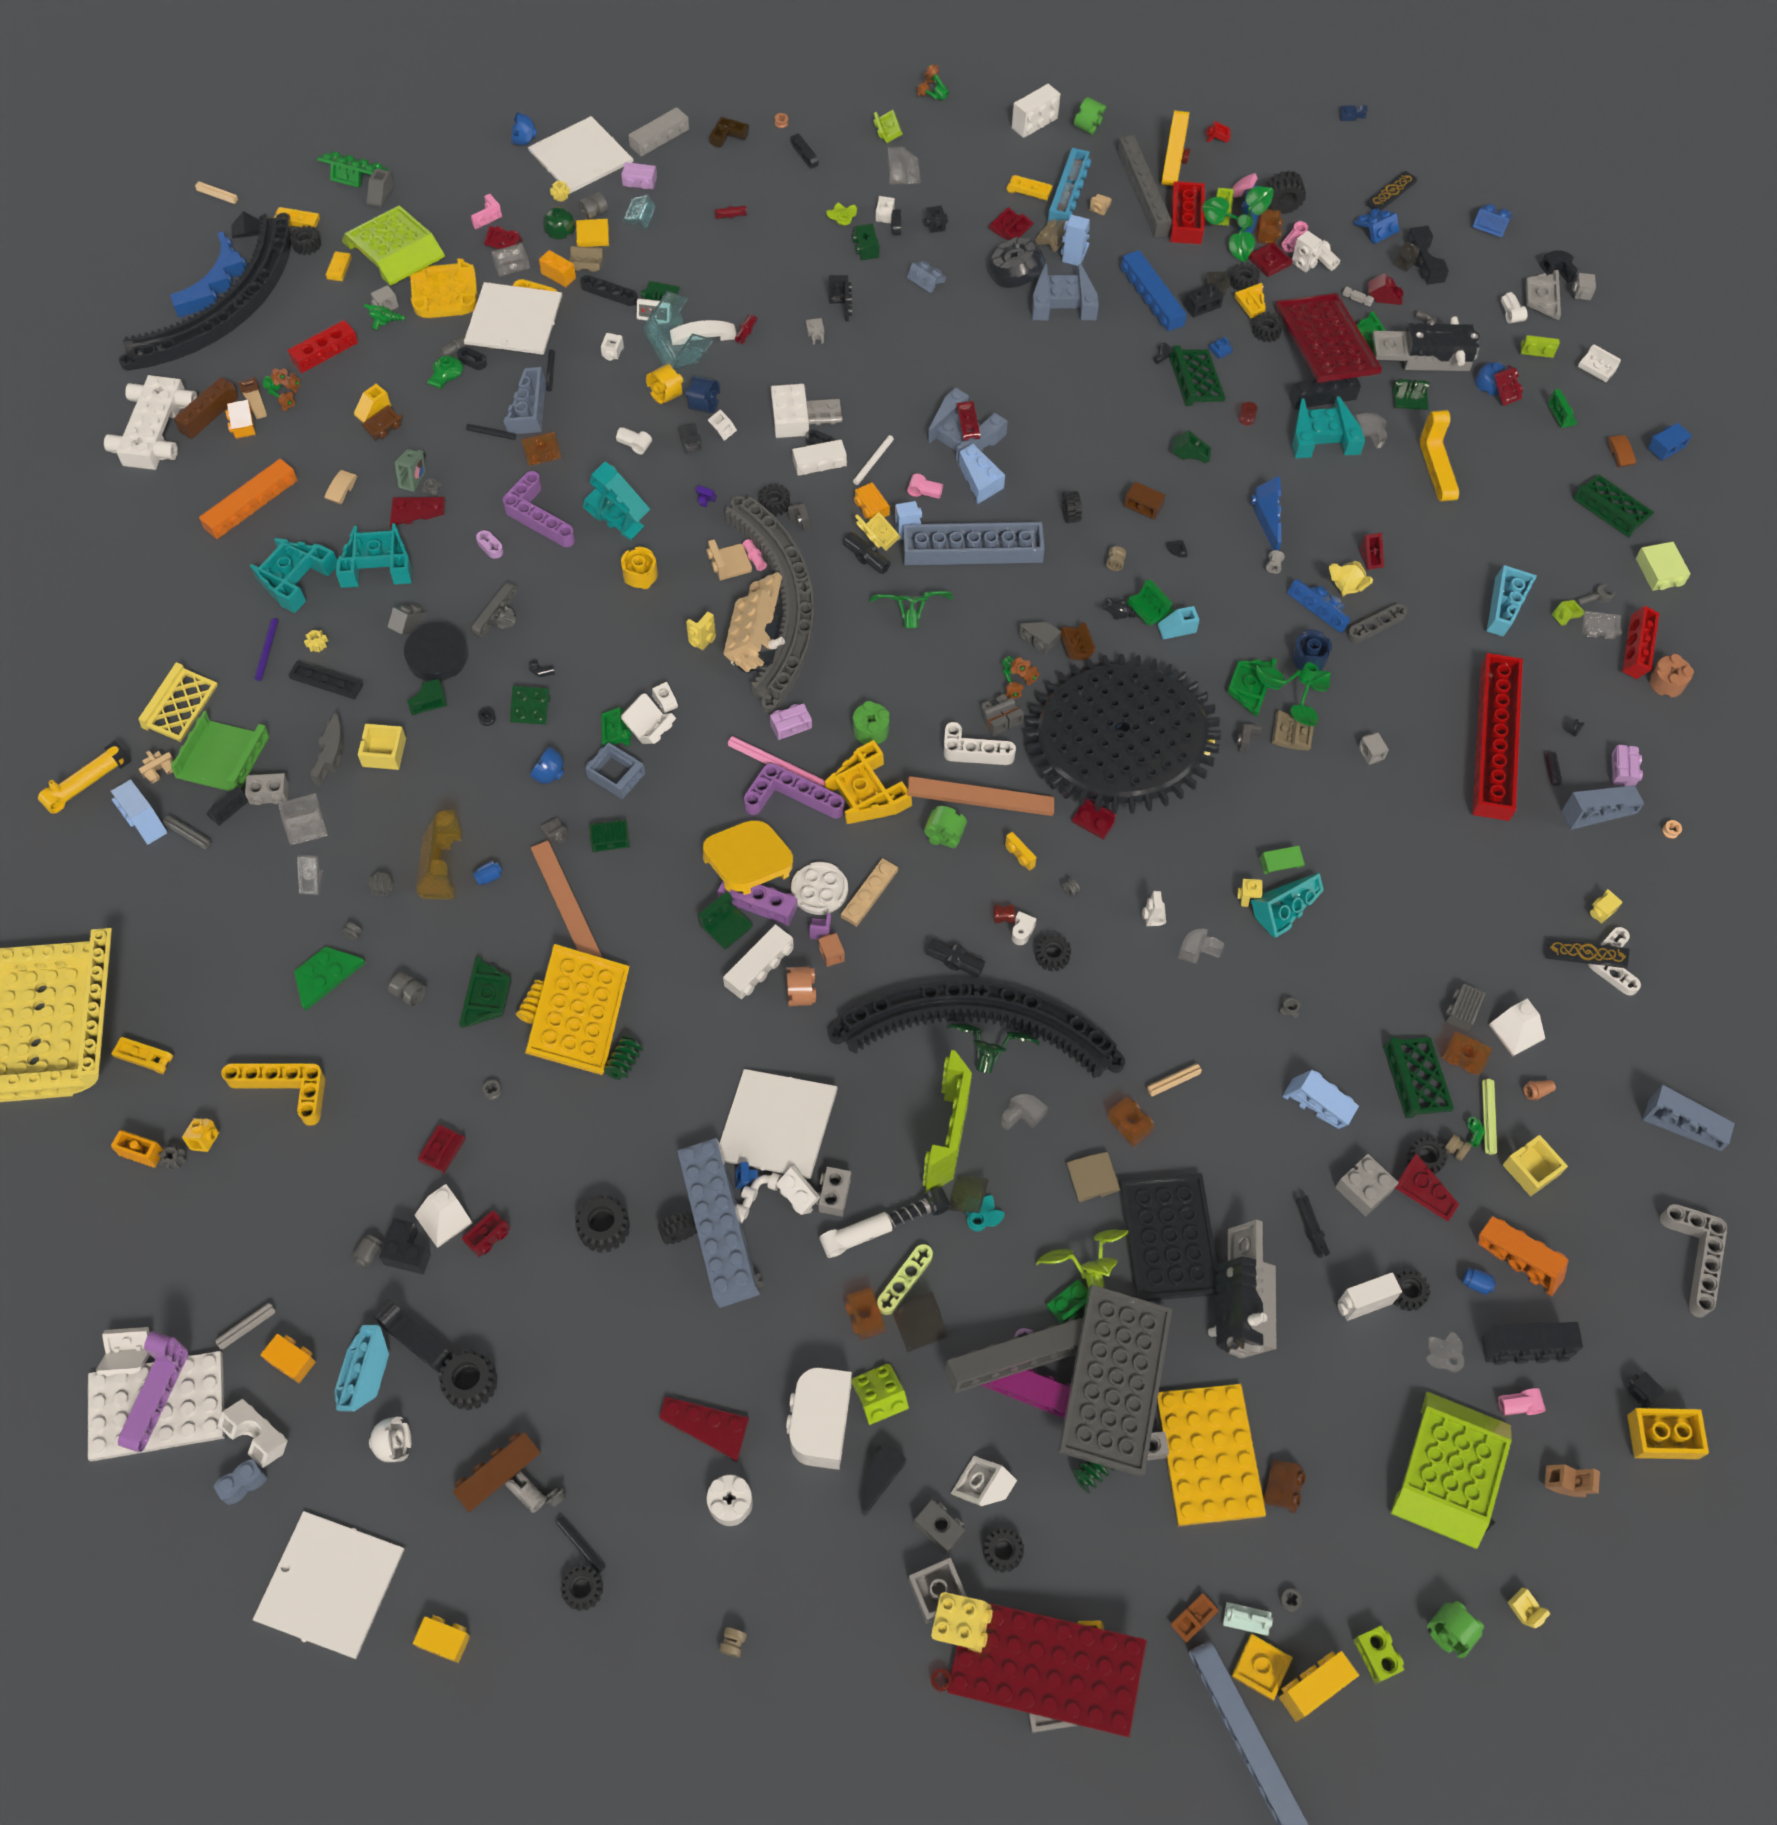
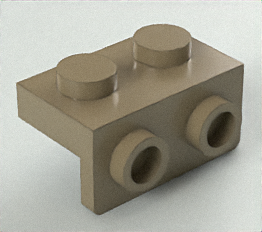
M1053 219L1049 221L1035 239L1038 245L1050 244L1052 251L1056 252L1063 244V236L1066 233L1064 230L1066 220Z
M571 246V257L568 261L574 264L575 270L589 269V271L595 272L601 269L603 265L602 248Z

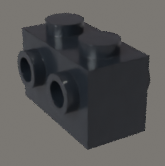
M1215 283L1187 292L1184 305L1193 317H1197L1221 308L1224 295Z

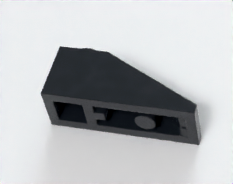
M887 1443L882 1447L879 1445L871 1455L873 1459L862 1506V1514L864 1516L868 1514L906 1464L907 1459Z

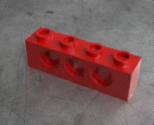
M343 320L288 349L291 362L301 373H304L356 345L358 340L355 331Z
M1647 606L1642 607L1630 617L1622 672L1635 679H1638L1652 669L1660 613Z

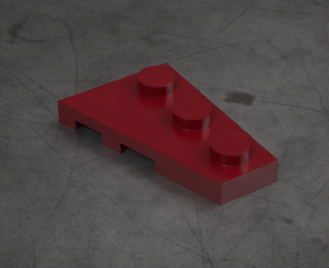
M393 497L390 517L391 529L393 523H395L397 528L399 524L406 523L408 525L412 524L414 520H427L444 515L445 497Z
M1416 1153L1398 1180L1399 1183L1395 1189L1449 1222L1459 1203Z

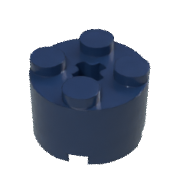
M693 376L690 388L686 389V397L689 402L688 408L690 410L713 413L719 402V399H716L717 394H720L719 382L710 378Z
M1307 630L1302 635H1299L1292 652L1296 668L1302 670L1304 665L1310 662L1318 667V671L1323 670L1332 650V642L1329 637L1327 639L1323 635L1324 633L1318 630Z

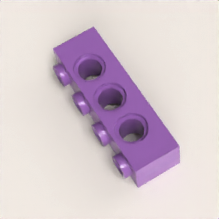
M724 881L718 890V898L727 891L724 888ZM759 884L752 887L751 893L743 895V892L739 893L732 889L730 892L727 891L732 896L733 906L787 926L790 925L798 908V900L794 895L779 892L773 887H765ZM758 896L763 897V898H761V899H755V897H758Z

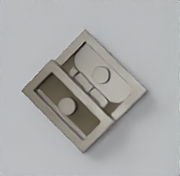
M1279 710L1275 716L1271 743L1296 750H1310L1314 727L1301 724L1291 714Z
M1108 1152L1083 1157L1067 1163L1080 1202L1121 1191Z

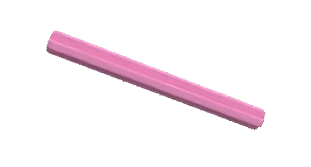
M734 736L728 741L730 747L765 764H776L817 785L825 787V780Z

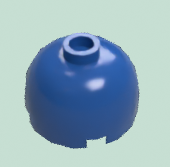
M516 112L514 121L517 122L512 127L511 142L518 146L528 145L532 137H536L537 128H534V122L528 115Z
M1489 362L1483 365L1475 379L1477 388L1482 392L1483 390L1487 391L1488 395H1499L1493 374L1507 369L1506 366L1498 362Z
M549 746L541 756L540 761L535 765L530 777L541 784L552 783L555 779L559 781L565 772L562 770L564 760L561 754Z

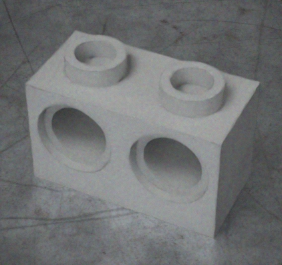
M285 773L246 776L245 796L250 804L261 805L265 803L280 804L288 802L289 782Z
M827 1167L826 1174L822 1173L820 1185L823 1187L821 1193H817L820 1198L815 1203L819 1206V1212L843 1217L851 1182V1171ZM832 1179H838L840 1183L837 1185H833L830 1183V1181ZM828 1198H834L836 1202L833 1204H828L826 1200Z

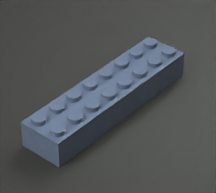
M1042 522L907 524L903 526L904 565L1043 563L1045 549Z
M717 1138L678 1150L715 1302L721 1308L760 1295L721 1145Z

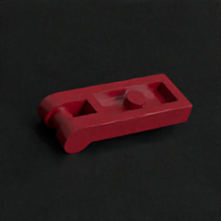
M974 401L957 403L963 441H968L971 438H975V440L980 439Z

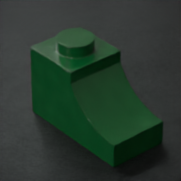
M1188 430L1174 438L1172 452L1182 460L1196 459L1207 463L1210 461L1211 447Z
M439 679L421 683L422 688L419 693L407 700L412 716L447 706Z

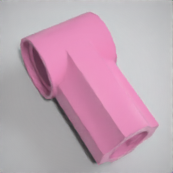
M1296 222L1293 230L1282 242L1281 246L1287 253L1295 250L1297 238L1308 230V225L1305 222Z
M913 474L907 492L914 497H919L922 494L939 499L942 494L943 484L926 480L921 474Z
M1539 1388L1498 1397L1499 1410L1503 1416L1521 1413L1535 1415L1546 1411Z

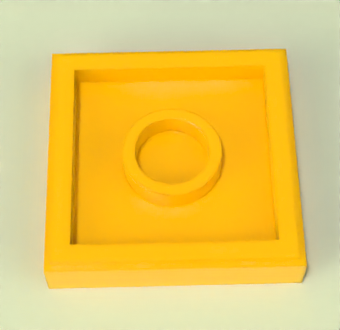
M608 219L576 220L577 246H609Z
M1251 1634L1231 1677L1273 1701L1293 1657Z

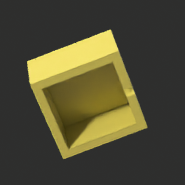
M365 724L362 735L363 741H361L358 751L362 767L399 770L406 742L403 728L399 726Z
M1540 1135L1509 1156L1503 1164L1530 1197L1560 1176L1568 1167Z

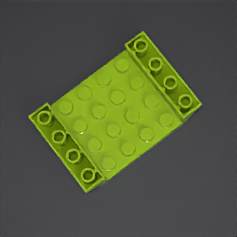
M400 205L346 232L342 238V242L350 250L357 248L379 268L382 279L390 286L445 257L432 233Z
M951 1050L950 1057L945 1059L941 1093H945L944 1101L954 1102L945 1147L932 1145L931 1152L927 1151L923 1176V1186H926V1193L935 1188L942 1187L954 1178L972 1072L955 1050Z
M1426 1392L1421 1408L1423 1415L1404 1481L1401 1490L1396 1494L1391 1514L1477 1549L1492 1516L1512 1441L1511 1425Z

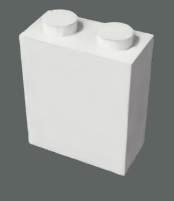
M1392 1272L1348 1288L1338 1301V1309L1340 1314L1349 1321L1392 1305L1402 1293V1290Z

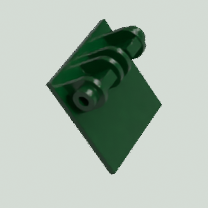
M649 281L647 288L641 291V297L646 300L670 302L671 311L680 287Z
M1399 379L1393 382L1395 408L1429 409L1427 397L1429 382L1426 380H1418L1417 382L1415 379L1413 383L1411 379L1409 381Z
M513 686L510 722L546 725L548 702H550L549 689Z

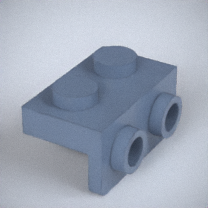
M926 261L912 263L907 275L908 279L930 293L933 292L936 284L945 283L947 278L942 274V271L932 268Z

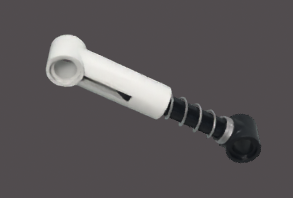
M939 1187L927 1192L924 1196L925 1198L919 1200V1203H911L909 1207H902L899 1211L894 1210L891 1214L882 1212L840 1230L834 1229L822 1234L819 1239L828 1258L836 1257L844 1253L846 1249L892 1231V1226L896 1227L897 1224L902 1222L905 1224V1221L913 1220L917 1216L922 1217V1214L931 1213L933 1216L945 1213L951 1208V1205L943 1188Z

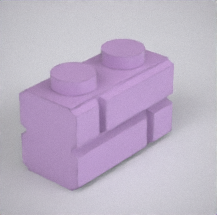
M625 162L622 171L623 186L654 190L657 179L656 166Z
M804 703L800 705L794 704L789 709L773 712L770 715V724L777 739L780 740L811 729L812 719Z
M1617 745L1613 750V785L1636 786L1638 781H1641L1643 771L1640 770L1642 755H1639L1638 747Z

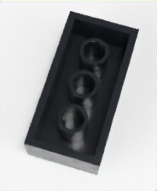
M1578 1322L1493 1325L1481 1337L1486 1362H1494V1365H1503L1508 1361H1515V1364H1524L1531 1360H1536V1363H1546L1549 1360L1557 1359V1362H1567L1583 1348Z

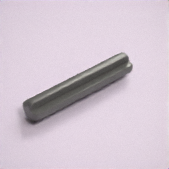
M167 815L163 819L165 826L199 847L208 849L211 846L208 838L174 817Z

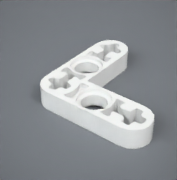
M1617 927L1601 945L1623 947L1630 938L1629 932L1622 927ZM1618 935H1621L1622 938H1620V940L1616 943L1614 941L1615 938ZM1588 964L1594 972L1626 995L1636 994L1641 987L1640 980L1624 968L1608 966L1604 970L1605 966ZM1609 970L1617 971L1619 977L1611 976ZM1630 983L1633 984V987L1631 988L1628 987V984Z

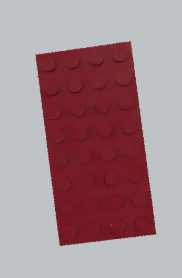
M1337 293L1276 301L1275 308L1317 383L1381 374L1382 367Z
M990 1604L992 1619L989 1624L987 1623V1643L985 1647H982V1652L972 1651L967 1647L957 1645L947 1691L948 1694L1130 1738L1147 1639Z

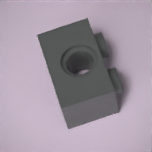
M931 1500L915 1518L914 1525L947 1555L965 1535L966 1530L963 1528L964 1524L957 1517L952 1518L946 1513L948 1510L939 1501L935 1503ZM937 1521H944L947 1524V1528L940 1531L936 1529L935 1523Z

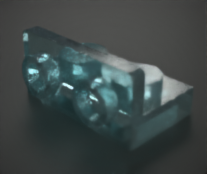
M648 195L632 198L623 219L626 225L640 222L643 228H647L655 210L653 201Z

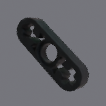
M799 133L790 137L791 144L810 169L818 166L816 154Z

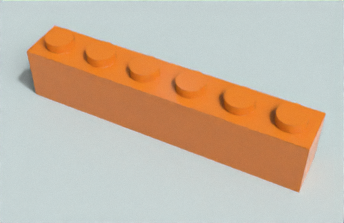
M280 458L202 514L199 519L203 528L216 540L225 535L233 527L298 481L294 469Z

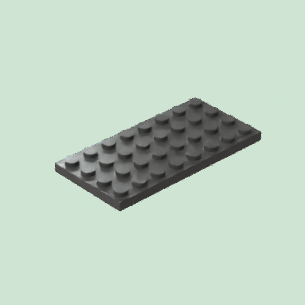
M1095 1285L1089 1287L1058 1449L1059 1453L1140 1477L1145 1475L1172 1314L1171 1308Z

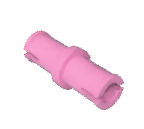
M751 539L745 540L742 545L748 553L749 560L754 563L757 571L764 570L767 564L761 557L760 550L755 547Z

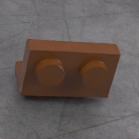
M387 405L363 422L362 427L374 441H377L379 438L382 440L389 434V431L392 429L396 430L402 425L403 417L401 414L397 415Z
M1082 622L1078 628L1062 627L1060 629L1063 643L1071 660L1087 661L1096 651L1086 622Z
M1273 1460L1264 1497L1266 1505L1286 1508L1291 1513H1296L1297 1507L1301 1503V1487L1306 1481L1305 1471L1299 1464Z

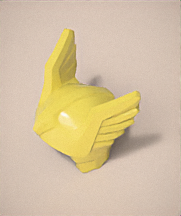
M1358 561L1349 562L1342 567L1335 563L1329 566L1331 579L1335 582L1343 597L1347 594L1363 591L1372 584V577L1366 576L1363 566Z

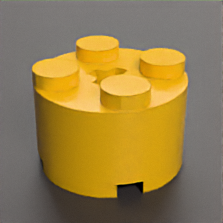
M666 364L647 374V387H651L652 392L650 394L657 403H667L682 395L683 378L675 372L670 364Z
M635 547V550H628L623 554L621 567L624 582L635 588H650L658 576L657 562L653 552L644 547Z

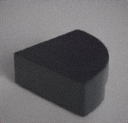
M1183 540L1166 544L1167 550L1174 556L1187 557L1188 552Z

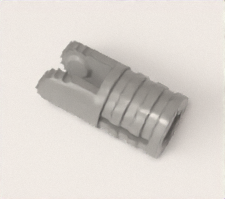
M518 1472L516 1478L523 1488L521 1489L513 1480H508L505 1485L534 1513L543 1506L547 1497L522 1472Z

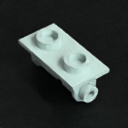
M1226 1602L1223 1626L1269 1636V1628L1273 1622L1271 1612Z

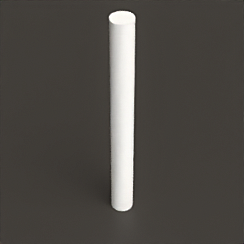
M889 435L855 477L853 480L854 484L859 485L894 440L892 436Z

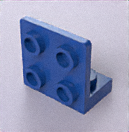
M1492 204L1483 205L1478 212L1473 227L1502 238L1509 221L1513 217L1510 214L1511 211L1506 209L1500 211L1495 209L1496 206Z

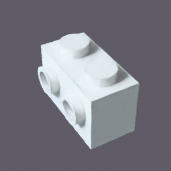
M1306 231L1297 238L1292 257L1293 264L1304 272L1311 268L1313 269L1318 263L1317 258L1321 251L1322 240L1309 231Z

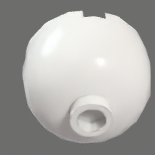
M391 1417L382 1420L374 1427L371 1433L369 1446L374 1455L383 1462L404 1461L409 1455L406 1454L407 1447L411 1448V1433L408 1424L402 1423V1417Z

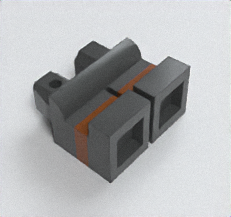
M1002 694L996 698L997 705L995 706L990 701L982 703L983 721L993 737L1007 731V728L1012 729L1023 724L1024 712L1021 708H1017L1013 698L1008 699L1005 694Z

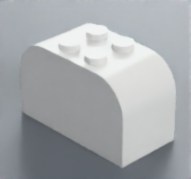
M813 1368L806 1371L799 1378L796 1393H791L790 1412H792V1415H788L786 1428L787 1434H790L792 1453L802 1464L840 1470L852 1372Z

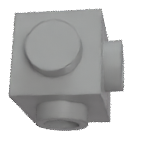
M1578 274L1572 286L1575 299L1591 300L1596 289L1595 274Z

